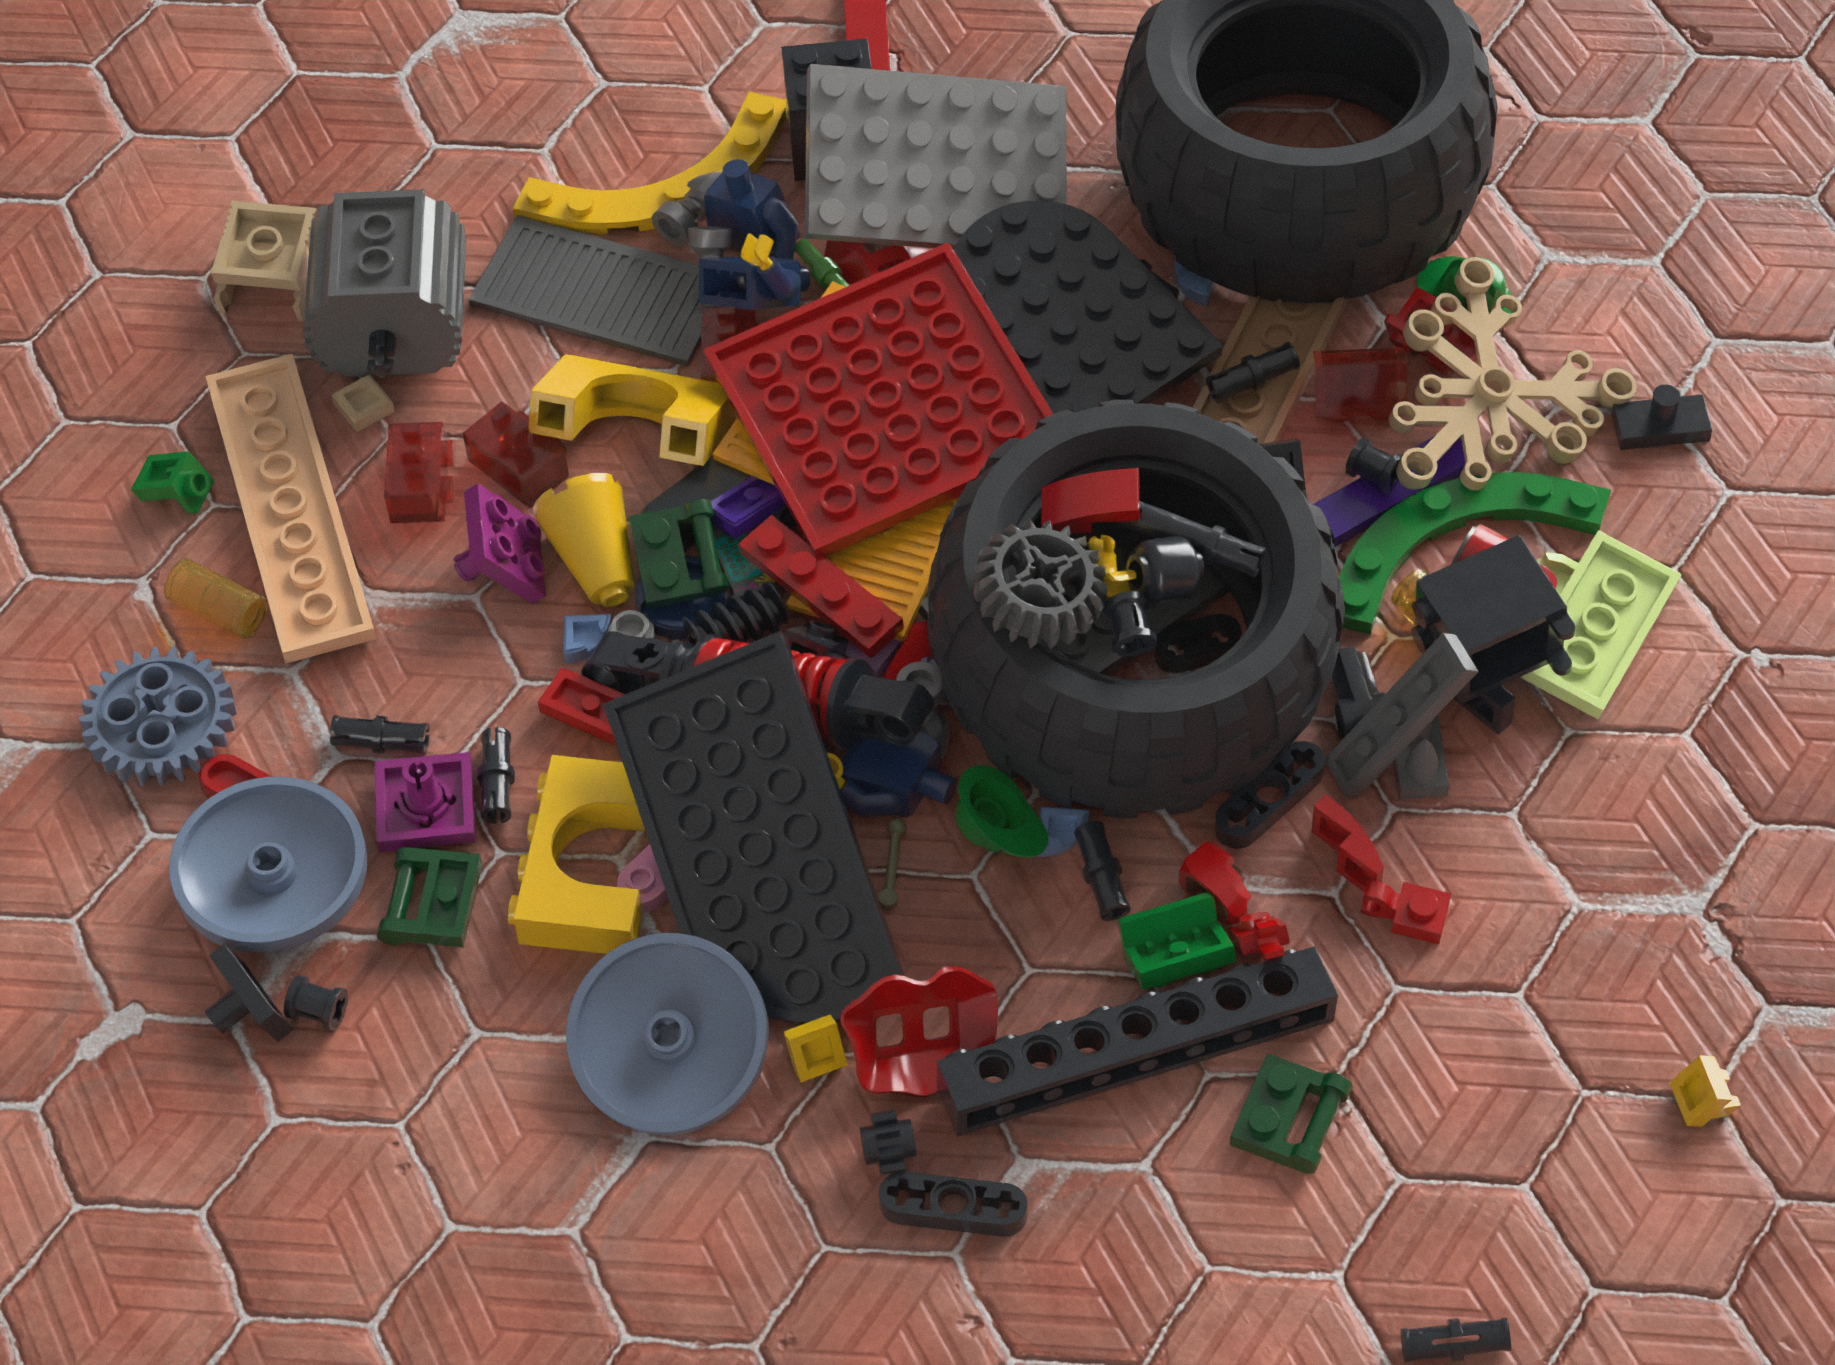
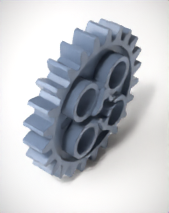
M153 647L150 658L145 660L137 651L133 652V664L128 666L121 660H116L118 672L113 675L109 672L101 671L100 676L104 685H89L88 689L92 699L81 702L85 714L79 717L83 730L81 734L86 748L90 750L93 761L95 763L102 762L107 774L118 770L122 782H126L135 773L140 786L146 784L150 775H156L159 785L162 786L166 781L167 774L174 773L179 781H183V769L190 767L199 773L201 769L199 760L202 757L210 759L216 756L213 746H228L225 732L235 730L232 716L237 715L231 686L229 683H226L223 671L221 669L214 671L211 660L208 658L198 663L195 652L192 650L183 659H180L176 647H172L166 657H160L157 647Z

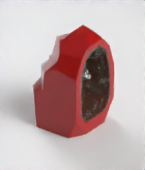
M1205 841L1184 859L1179 870L1180 886L1188 897L1209 892L1215 901L1217 921L1222 924L1233 925L1240 923V918L1248 915V906L1252 896L1244 885L1245 878L1242 876V871L1235 866L1233 856L1216 843Z

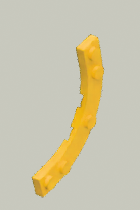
M749 91L729 132L709 155L687 170L650 185L621 190H591L528 177L513 207L514 218L520 215L585 234H608V229L634 226H638L639 232L655 229L651 221L654 212L665 201L677 202L678 200H684V195L691 189L687 187V184L692 179L707 173L723 172L724 165L736 159L746 161L750 173L755 174L768 157L787 119L786 100Z

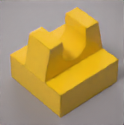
M831 1014L784 1031L793 1068L800 1082L848 1065L837 1024Z
M1699 1055L1669 1082L1687 1126L1703 1127L1711 1119L1729 1116L1741 1105L1737 1096H1731L1726 1085L1730 1078L1726 1070L1719 1068L1715 1056Z

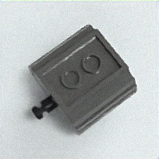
M424 189L335 193L334 201L331 204L318 207L315 212V218H312L310 230L303 338H305L306 349L311 350L313 360L321 361V368L326 372H338L345 377L367 376L370 374L371 376L384 378L387 375L436 373L442 367L453 366L456 362V355H460L462 343L466 261L464 224H460V217L457 212H451V206L446 201H435L426 196Z

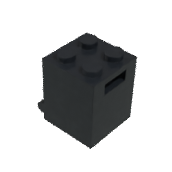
M868 38L781 47L787 120L795 181L806 180L807 69L809 65L820 64L872 69Z
M1516 535L1416 580V601L1412 602L1415 626L1411 628V633L1419 651L1424 654L1442 633L1455 634L1479 671L1456 695L1461 704L1548 664L1557 675L1564 676L1570 673L1572 660L1564 649V640L1574 637L1575 623L1567 613V605L1520 535Z

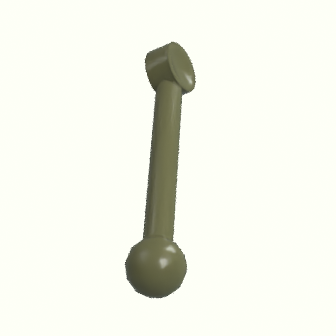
M898 818L892 819L887 826V831L891 838L885 887L878 895L880 906L884 910L894 909L898 903L894 885L900 837L906 831L905 823Z

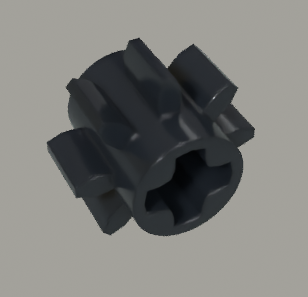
M896 1110L871 1114L872 1125L859 1127L865 1164L879 1163L881 1174L906 1170L904 1159L917 1157L911 1119L897 1121Z

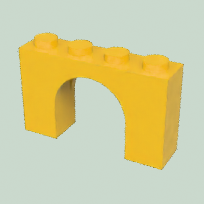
M565 354L531 390L528 433L572 441L586 424L595 419L609 416L640 417L662 424L659 458L704 466L733 425L735 412L717 382Z
M552 755L548 773H541L539 776L537 800L541 803L538 813H531L529 818L527 838L531 845L529 854H521L519 860L518 882L521 883L519 895H512L510 898L508 923L515 925L518 943L522 945L608 954L620 945L639 937L643 919L639 889L582 883L564 874L557 866V862L564 848L573 839L585 832L600 828L646 831L623 762Z

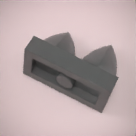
M1438 715L1394 759L1399 799L1448 796L1449 783Z

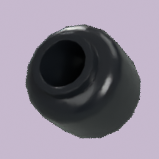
M1181 536L1145 540L1135 548L1133 555L1127 561L1126 570H1134L1136 572V579L1128 580L1132 591L1146 594L1151 604L1185 600L1195 593L1199 580L1204 575L1203 558L1198 551H1195L1192 544Z

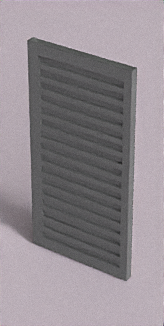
M520 215L514 218L512 225L469 298L471 306L687 367L720 307L699 303V265Z

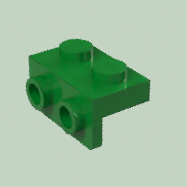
M1209 892L1121 917L1118 920L1124 961L1142 990L1151 987H1162L1174 980L1198 973L1212 972L1221 966L1236 962L1234 945L1217 921L1215 901Z

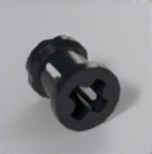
M1363 437L1353 447L1347 459L1345 474L1353 478L1357 475L1378 484L1379 490L1388 494L1399 482L1396 468L1403 455L1398 453L1394 456L1373 447L1371 441Z
M1122 592L1110 597L1104 604L1105 614L1108 618L1112 619L1115 637L1112 640V648L1121 657L1140 656L1153 650L1157 645L1156 634L1149 629L1146 611L1149 609V600L1146 594L1142 592Z
M298 975L293 979L288 988L284 1001V1015L293 1020L301 1016L322 1023L324 1029L336 1030L345 1015L348 1004V991L341 987L331 990L311 984L308 977Z

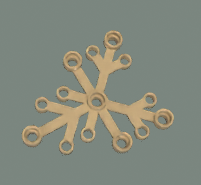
M1478 257L1467 258L1462 262L1455 275V284L1458 292L1466 297L1468 310L1461 306V302L1456 296L1443 293L1436 298L1431 311L1417 310L1413 312L1403 330L1405 341L1410 348L1416 351L1429 350L1464 379H1444L1433 374L1425 375L1420 379L1415 388V397L1421 404L1426 406H1415L1406 401L1399 402L1394 406L1388 420L1390 426L1399 433H1409L1414 429L1415 425H1445L1424 448H1411L1403 454L1396 468L1398 479L1408 489L1415 490L1426 487L1437 471V461L1461 437L1466 465L1460 473V480L1470 490H1481L1484 488L1491 477L1492 471L1489 464L1485 462L1478 418L1486 409L1492 436L1486 445V453L1493 461L1499 463L1507 462L1517 449V441L1510 431L1507 415L1509 413L1546 443L1547 453L1553 461L1560 464L1574 462L1586 446V436L1596 434L1604 420L1602 412L1597 407L1587 405L1582 400H1598L1605 408L1612 409L1613 404H1622L1631 400L1636 392V381L1630 373L1619 368L1607 370L1599 382L1582 381L1592 369L1593 361L1586 352L1581 350L1571 351L1563 362L1562 368L1550 381L1514 380L1508 370L1498 366L1493 337L1503 326H1510L1516 322L1522 311V305L1516 297L1502 295L1497 299L1489 314L1485 293L1494 280V270L1484 259ZM1441 306L1448 307L1452 312L1444 311ZM1501 307L1508 308L1512 314L1504 312ZM1454 323L1474 339L1478 365L1441 336L1444 325ZM1572 362L1578 363L1583 369H1577L1573 366ZM1424 387L1434 389L1436 394L1427 392ZM1441 398H1471L1464 406H1434L1439 403ZM1521 399L1552 400L1573 417L1572 423L1562 422L1554 426ZM1398 414L1406 415L1410 421L1402 420ZM1582 417L1589 418L1593 424L1586 423ZM1496 443L1503 444L1507 451L1499 449ZM1410 470L1416 471L1419 475L1412 473ZM1470 471L1478 472L1482 478L1474 477Z

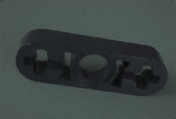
M1297 741L1287 747L1282 754L1279 753L1274 757V760L1260 773L1259 777L1238 789L1220 805L1215 819L1217 839L1223 845L1233 849H1241L1253 844L1322 781L1325 764L1323 751L1314 743ZM1307 761L1311 763V769L1303 766L1293 774L1294 762L1300 765L1305 764ZM1292 774H1293L1292 783H1291V781L1289 780V777L1292 776ZM1271 786L1279 789L1284 796L1277 802L1267 803L1259 799L1256 793L1263 787ZM1248 806H1249L1251 812L1247 815ZM1246 817V828L1240 825H1236L1233 828L1228 827L1229 820L1238 823Z
M899 1171L888 1175L879 1187L880 1210L887 1220L895 1224L1007 1237L1020 1232L1028 1219L1026 1195L1019 1187L1009 1183ZM901 1190L909 1191L910 1198H907L905 1205H896L895 1198L898 1197ZM925 1192H931L930 1210L924 1209ZM948 1194H959L968 1202L965 1210L958 1214H948L941 1210L938 1204ZM976 1198H983V1206H981L982 1216H976ZM1001 1202L1011 1203L1008 1217H998L997 1210L1001 1207Z

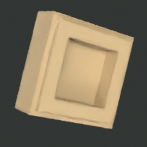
M370 374L332 394L334 406L356 433L395 412L392 400Z

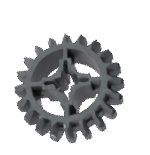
M1029 518L1023 524L1022 530L1010 523L1005 528L1003 535L995 533L990 538L988 546H984L979 552L978 565L975 566L972 575L973 584H975L973 590L974 601L981 602V617H994L992 623L994 632L1004 628L1010 630L1009 637L1011 643L1019 636L1028 638L1027 642L1030 649L1037 644L1038 639H1043L1051 650L1057 644L1059 638L1070 644L1075 640L1077 633L1085 635L1090 630L1092 622L1100 617L1103 609L1102 602L1105 601L1108 592L1107 584L1102 582L1106 574V567L1097 565L1100 559L1098 556L1099 550H1085L1087 546L1086 536L1075 540L1070 537L1069 525L1062 529L1061 532L1052 530L1053 527L1050 519L1043 524L1042 528H1036ZM1013 565L1017 571L1014 581L1006 584L1002 572ZM1073 584L1077 597L1067 603L1063 597L1065 588Z

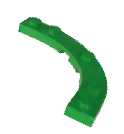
M1504 472L1492 473L1487 484L1481 490L1466 488L1460 478L1426 488L1406 498L1389 509L1367 529L1357 541L1344 563L1338 578L1341 581L1344 596L1343 628L1371 635L1383 597L1390 582L1401 566L1411 557L1412 550L1429 538L1432 541L1448 532L1465 527L1467 520L1491 516L1493 521H1535L1596 535L1603 523L1611 489L1543 474ZM1480 474L1473 475L1476 478H1482Z

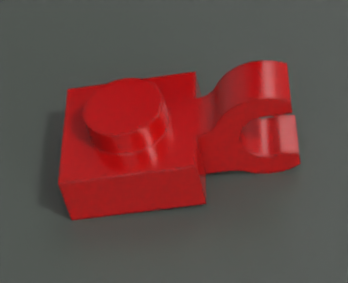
M1367 880L1360 912L1371 917L1394 920L1391 933L1439 944L1451 893L1403 882L1401 893L1399 894L1386 883L1377 880Z
M1268 912L1245 915L1240 918L1241 924L1227 927L1228 936L1234 945V949L1242 956L1258 952L1262 959L1267 961L1285 956L1284 949L1281 946L1290 944L1286 924L1274 915L1269 916Z

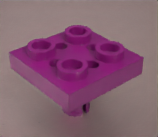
M478 483L464 491L469 549L455 555L453 561L456 562L454 568L463 580L470 582L483 573L531 604L546 596L545 566L542 561L541 529L536 520Z
M470 752L374 761L376 834L379 852L396 851L403 847L426 848L476 843L473 762ZM453 801H455V803L452 804V805H449V803H446V802H453ZM429 821L433 823L428 828H423L420 826L421 824L428 825Z

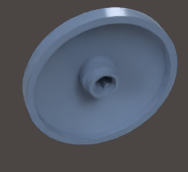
M292 777L256 778L235 784L218 792L201 804L190 815L174 841L170 855L169 876L171 887L183 916L204 937L219 945L225 943L230 949L254 953L274 952L294 948L319 937L336 925L348 913L364 885L368 864L367 849L362 829L353 811L340 797L327 788L307 780Z
M658 933L636 938L620 945L600 959L588 972L577 989L571 1003L566 1027V1045L570 1065L578 1084L590 1101L605 1115L624 1127L641 1133L661 1136L680 1135L701 1130L732 1112L746 1098L755 1085L765 1062L769 1041V1024L763 998L752 977L742 964L720 946L700 937L680 933Z

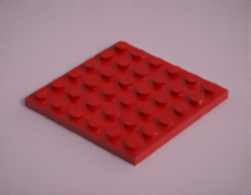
M949 242L703 349L710 369L815 556L820 554L824 557L959 497L968 482L975 481L980 470L986 464L987 458L1000 445L1010 438H1025L1036 429L1038 421L1053 414Z

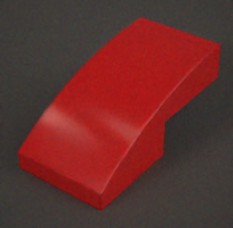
M1138 468L1088 473L1042 487L1041 528L1050 519L1053 527L1052 530L1061 532L1062 529L1069 525L1071 533H1091V522L1139 521Z
M1325 794L1314 805L1311 832L1338 851L1336 872L1365 892L1367 880L1382 882L1384 867L1371 839L1353 816L1328 794Z

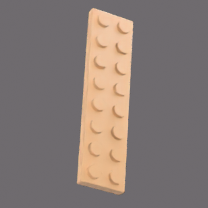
M293 353L205 376L285 664L375 640L374 627Z

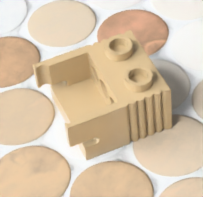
M231 201V209L228 211L229 215L226 218L227 222L225 223L223 236H221L211 271L214 282L218 283L214 301L219 313L226 314L225 308L232 302L236 285L295 290L293 296L296 302L293 304V309L297 320L304 321L310 230L312 218H315L317 209Z

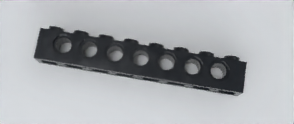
M1315 946L1300 951L1291 949L1284 951L1285 956L1254 965L1250 963L1240 964L1232 968L1228 973L1208 979L1203 977L1194 978L1184 983L1181 987L1162 993L1148 992L1136 998L1135 1001L1116 1007H1098L1086 1016L1066 1022L1063 1020L1052 1021L1044 1025L1040 1030L1020 1036L1006 1035L997 1039L993 1044L974 1050H956L944 1059L937 1060V1088L957 1136H961L1334 1021L1338 993ZM1278 991L1283 993L1284 995L1274 996L1269 994L1268 992ZM1231 1005V1006H1234V1007H1236V1008H1238V1009H1237V1010H1226V1009L1222 1008L1221 1006ZM1184 1019L1191 1022V1024L1182 1025L1174 1021ZM1129 1034H1140V1035L1144 1036L1145 1038H1142V1039H1132V1038L1128 1037L1127 1035H1129ZM1092 1048L1098 1052L1087 1054L1081 1052L1080 1049ZM1043 1062L1049 1064L1050 1067L1037 1068L1032 1064ZM987 1077H998L1003 1081L990 1083L984 1079Z

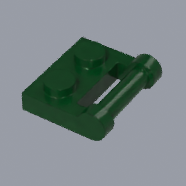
M695 500L684 506L629 516L647 608L715 596L729 590L727 575L721 573L710 521L714 516L710 500ZM688 524L693 526L703 574L702 578L692 581L689 579L679 526Z
M410 847L398 849L394 860V868L397 870L386 918L379 922L376 936L378 940L393 946L412 942L464 948L483 865L481 855ZM422 871L427 872L416 920L406 919L415 877Z
M1267 1053L1230 1135V1146L1303 1173H1315L1322 1159V1155L1319 1152L1339 1104L1346 1102L1353 1087L1352 1083L1340 1074H1323ZM1311 1093L1319 1096V1102L1301 1143L1295 1145L1288 1143L1287 1140L1307 1094Z

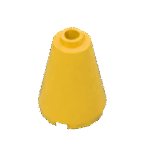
M590 473L576 476L565 481L568 489L554 495L552 488L544 492L534 503L532 512L537 524L591 602L602 604L604 607H614L625 602L629 597L628 594L634 588L623 489L618 480L614 482L613 476L608 473Z

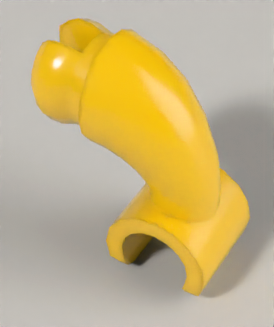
M1101 535L1100 539L1096 536L1090 538L1088 542L1089 550H1099L1098 556L1100 559L1097 565L1106 567V574L1102 582L1107 584L1108 589L1105 599L1108 600L1116 594L1130 591L1128 580L1136 579V572L1134 570L1117 572L1114 539L1107 535Z

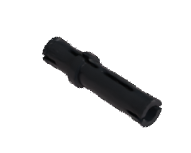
M1139 501V521H1117L1118 526L1127 527L1155 539L1181 536L1192 544L1195 551L1201 554L1204 563L1213 565L1215 562L1247 573L1254 578L1259 573L1257 566H1262L1266 555V547L1257 546L1228 535L1224 527L1215 525L1214 528H1210L1142 501Z

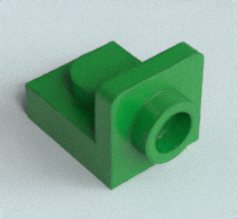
M189 451L154 454L147 457L131 491L140 501L175 499L188 514H196L206 499L214 480Z

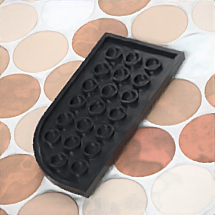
M781 631L603 704L680 934L692 935L708 940L720 946L737 959L758 987L765 1004L767 1017L789 1023L805 1024L831 1014L835 1022L838 1023L841 1022L840 1016L843 1009L864 994L874 983L883 977L891 975L905 976L784 633Z

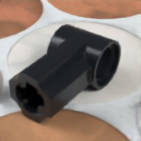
M1355 647L1339 649L1330 679V685L1335 697L1336 723L1341 740L1385 695L1384 692H1378L1366 652L1356 650Z

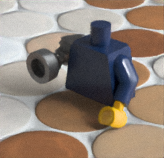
M740 159L726 163L723 167V172L707 173L692 179L687 184V187L691 189L684 195V200H678L677 202L665 201L652 215L651 221L656 231L665 240L675 245H684L688 241V228L697 227L695 220L698 218L697 214L701 210L706 211L707 227L732 228V246L730 248L740 252L748 233L752 234L756 239L762 234L768 236L774 242L768 257L793 259L796 241L800 237L798 220L790 211L780 186L773 180L750 173L747 162Z
M688 228V246L697 253L699 258V303L747 310L796 306L801 301V292H806L810 286V274L808 269L801 266L798 260L768 257L774 242L766 235L761 234L756 239L752 234L748 233L741 250V257H724L723 253L732 246V228Z
M914 662L902 668L897 675L896 681L918 683L926 688L934 699V706L910 745L898 746L885 741L863 738L857 747L848 750L842 761L836 755L827 753L844 803L858 816L870 818L897 815L906 818L913 815L924 796L944 805H947L952 799L957 787V779L940 772L941 759L946 754L948 748L950 721L947 722L943 713L938 715L936 706L940 704L944 697V688L941 683V672L935 665L927 662Z

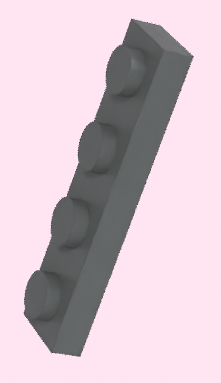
M1442 633L1325 757V763L1344 796L1358 798L1479 672L1455 634Z

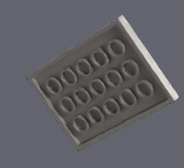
M820 64L809 65L807 69L806 239L936 248L949 242L954 250L961 236L975 221L999 207L1009 203L1034 200L1067 204L1066 86Z

